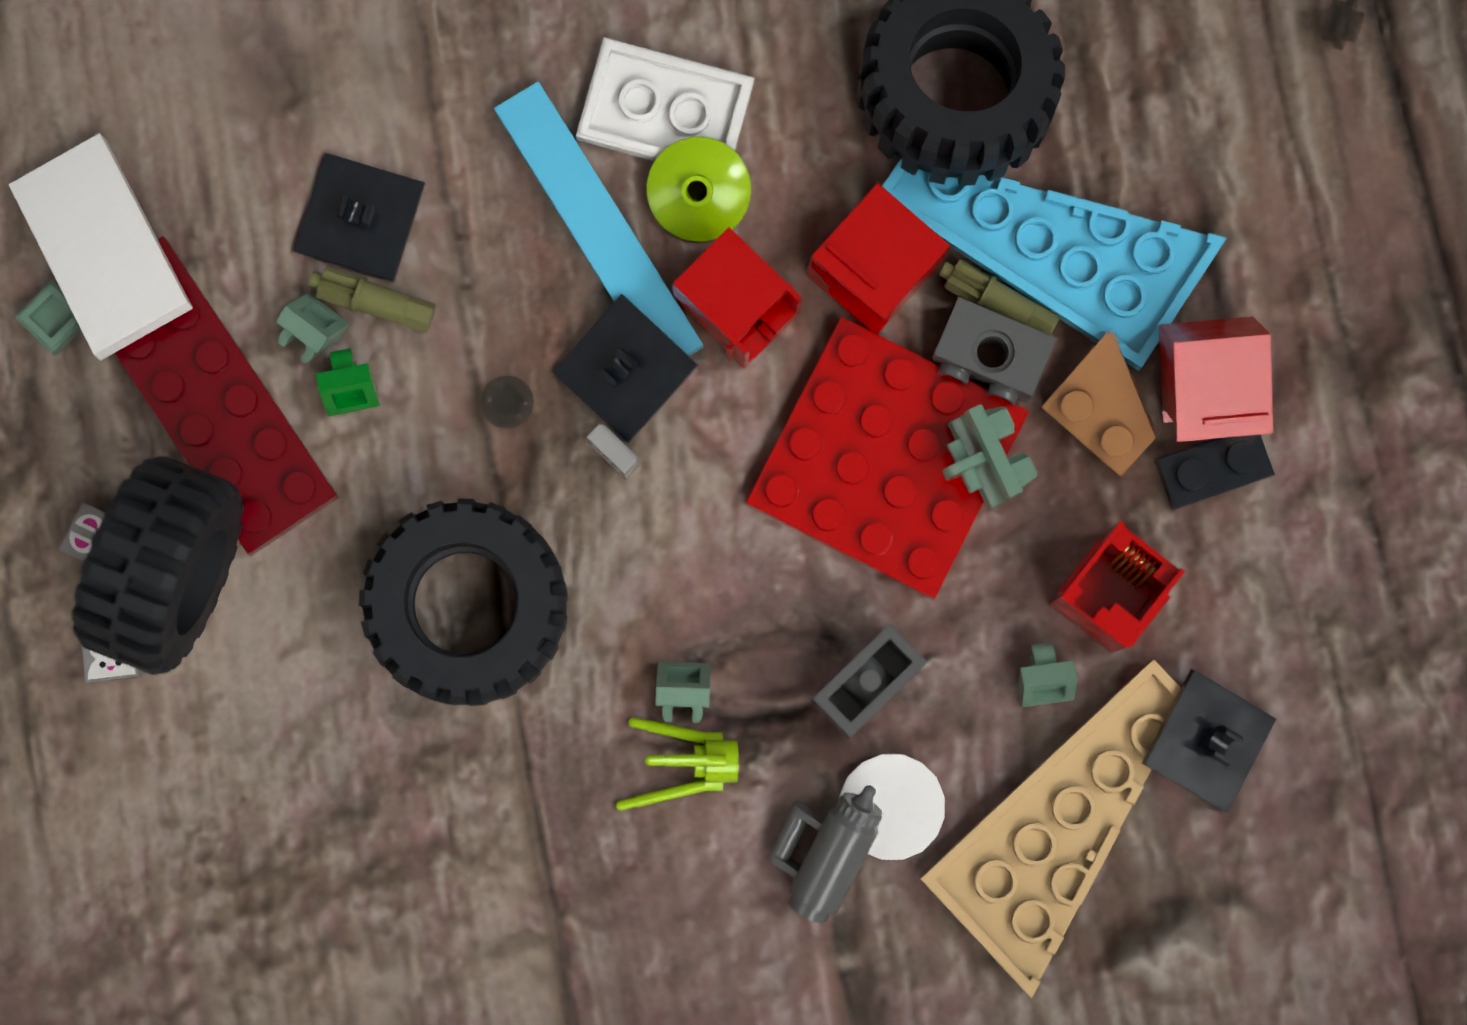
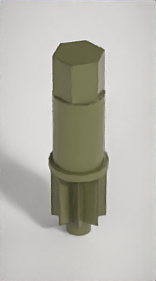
M959 259L956 266L946 262L939 273L941 277L947 279L944 289L960 298L1048 335H1051L1060 316L1038 305L1031 299L998 282L995 276H990Z
M328 266L324 269L323 274L313 271L308 286L317 289V299L350 309V311L355 313L360 311L423 333H427L435 313V303L369 282L366 277H358Z

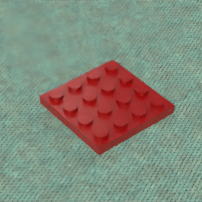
M841 316L751 491L746 505L934 600L984 503L979 490L969 494L961 476L946 481L942 470L955 464L947 447L948 444L955 441L948 423L964 415L967 410L981 404L984 410L1006 407L1015 424V433L999 441L1007 456L1030 411L1018 405L1013 406L1009 404V401L1001 397L987 395V389L971 381H968L967 385H963L960 383V380L954 377L938 374L939 365Z

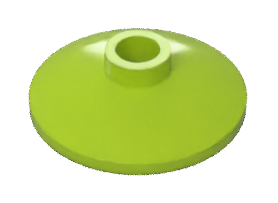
M688 137L671 144L656 158L648 175L647 198L653 215L668 232L688 241H710L717 239L728 227L733 230L743 219L751 200V179L744 161L729 145L710 137ZM701 181L706 185L707 195L703 200H694L689 196L688 186L691 182Z

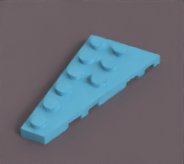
M900 159L882 186L945 240L951 249L1023 296L1060 316L1059 319L1090 340L1098 343L1110 329L1114 331L1119 339V347L1126 363L1138 371L1159 342V324H1171L1227 239L1226 237L1211 233L1205 235L1180 228L1181 225L1163 220L1157 222L1128 214L1126 210L1051 190L1045 192L1020 185V182L1003 177L990 182L986 179L985 175H978L976 184L959 186L958 178L946 177L944 185L929 182L930 173L918 169L916 175L913 176L901 169L903 159Z

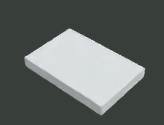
M603 38L576 133V140L655 161L664 149L676 141L695 136L717 139L736 150L753 89L754 78Z

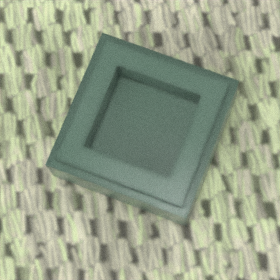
M53 280L15 316L55 356L81 331L62 290Z

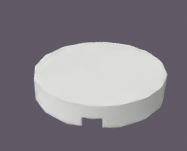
M881 754L861 762L847 777L839 798L847 792L860 794L865 786L871 785L876 790L873 802L882 811V819L878 825V835L868 852L869 855L881 860H903L922 852L937 837L945 818V796L937 777L922 762L903 754Z

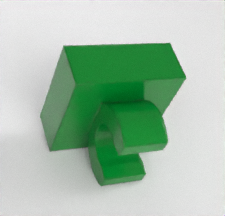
M351 348L330 352L332 370L316 373L318 392L328 416L379 407L378 389L369 364L357 365L356 361L353 362Z

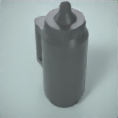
M865 786L860 794L844 793L839 798L837 804L829 809L826 817L805 803L794 802L767 859L794 878L789 888L792 895L788 903L800 916L813 922L825 923L830 915L838 912L878 835V825L882 819V811L873 802L876 794L873 786ZM807 824L818 830V833L802 864H800L791 856Z

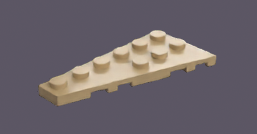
M1154 659L1150 660L919 878L1031 999L1152 770L1141 763L1181 689Z

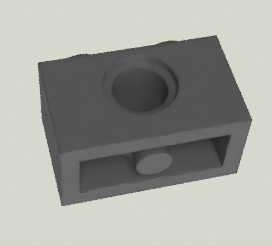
M958 297L931 362L940 366L938 374L942 376L945 374L960 380V383L963 385H967L968 381L972 380L988 387L987 395L1001 397L1009 401V404L1016 406L1018 400L1027 404L1033 396L1057 338ZM985 343L997 345L1003 351L1004 364L996 368L984 366L978 359L977 348Z
M889 624L812 698L811 702L849 739L928 662Z

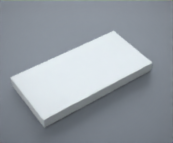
M100 133L8 184L94 356L100 361L193 309L110 146Z

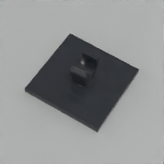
M325 153L294 252L395 282L424 191L425 182Z
M621 294L554 369L553 373L627 443H630L699 365L626 296Z
M1191 669L1141 764L1228 813L1276 718L1196 670Z

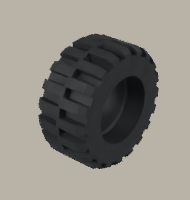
M888 0L880 9L878 20L872 22L868 31L857 78L859 80L857 89L858 108L865 111L862 122L868 135L874 137L880 134L877 148L888 159H892L895 155L903 159L900 168L913 176L916 175L919 169L931 174L929 182L944 185L946 177L958 178L959 186L975 185L978 175L983 174L991 182L1005 176L1008 165L1012 168H1019L1029 159L1032 149L1039 148L1048 132L1062 95L1060 91L1065 80V64L1060 60L1063 48L1058 35L1055 33L1048 35L1052 22L1045 12L1039 9L1034 13L1030 9L1032 0ZM948 48L968 50L984 57L995 66L1005 81L1008 95L998 104L984 110L969 112L949 109L930 99L920 89L913 77L911 67L922 56L936 50Z
M166 456L143 460V464H138L131 471L129 479L123 480L117 489L116 497L113 501L109 502L103 513L104 518L99 528L95 530L90 542L92 543L88 556L84 558L80 570L82 575L74 594L76 604L72 609V621L74 622L73 632L84 648L151 675L168 673L181 664L182 658L188 656L193 649L194 642L203 633L210 614H213L219 601V594L229 576L228 571L231 562L235 558L238 547L236 544L242 530L243 523L241 522V517L244 514V504L241 502L243 499L242 495L234 484Z
M458 498L457 502L445 504L441 500L426 505L427 510L416 515L410 512L400 519L399 523L401 525L390 535L386 532L376 544L380 548L374 559H368L363 572L367 576L364 590H359V606L363 608L364 621L361 622L364 636L369 639L374 649L373 655L379 664L390 672L392 678L420 696L454 706H479L498 699L504 700L516 694L517 690L527 683L531 684L542 674L540 671L549 660H553L559 649L558 643L562 632H565L568 619L566 614L567 601H569L562 568L543 536L520 515L516 516L507 511L503 506L489 502V504L478 503L474 499ZM461 553L478 554L497 563L508 575L515 593L514 616L506 633L492 646L482 651L468 654L453 653L436 646L422 631L415 612L416 591L425 573L435 563L445 557Z

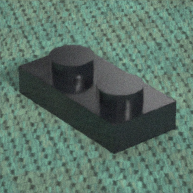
M1261 435L1218 438L1155 461L1172 511L1275 475Z

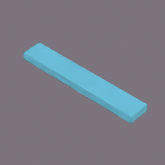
M539 81L494 108L496 115L612 301L615 302L621 294L626 296L687 355L690 356L702 349L703 343Z

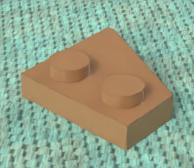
M1110 329L1043 404L1042 408L1119 476H1122L1154 441L1158 433L1149 412L1145 410L1140 398V390L1134 375L1130 373L1123 357L1117 334Z

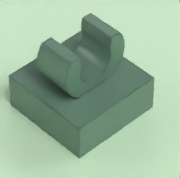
M307 293L286 305L276 322L284 328L279 336L278 344L284 347L293 342L295 338L299 339L306 345V350L300 360L303 363H307L320 355L323 350L341 340L350 323L311 293Z
M1053 642L1031 645V666L1020 669L1018 690L1021 706L1029 707L1074 700L1078 681L1074 660L1056 663Z
M658 661L656 706H662V716L665 722H672L673 708L675 706L691 707L693 710V723L701 721L703 707H709L711 663Z

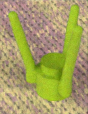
M636 717L629 719L628 724L630 727L704 744L694 745L693 754L647 755L644 759L645 763L649 766L693 767L694 777H704V779L619 800L615 805L617 810L642 807L704 791H723V783L738 782L739 754L737 740H723V732H702Z

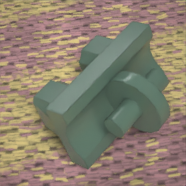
M981 404L967 410L964 415L948 423L955 441L948 444L947 447L955 464L942 470L946 481L961 476L969 494L979 490L988 510L1022 493V487L1037 477V471L1030 456L1025 452L1007 459L999 442L1015 433V424L1007 408L999 407L984 410Z

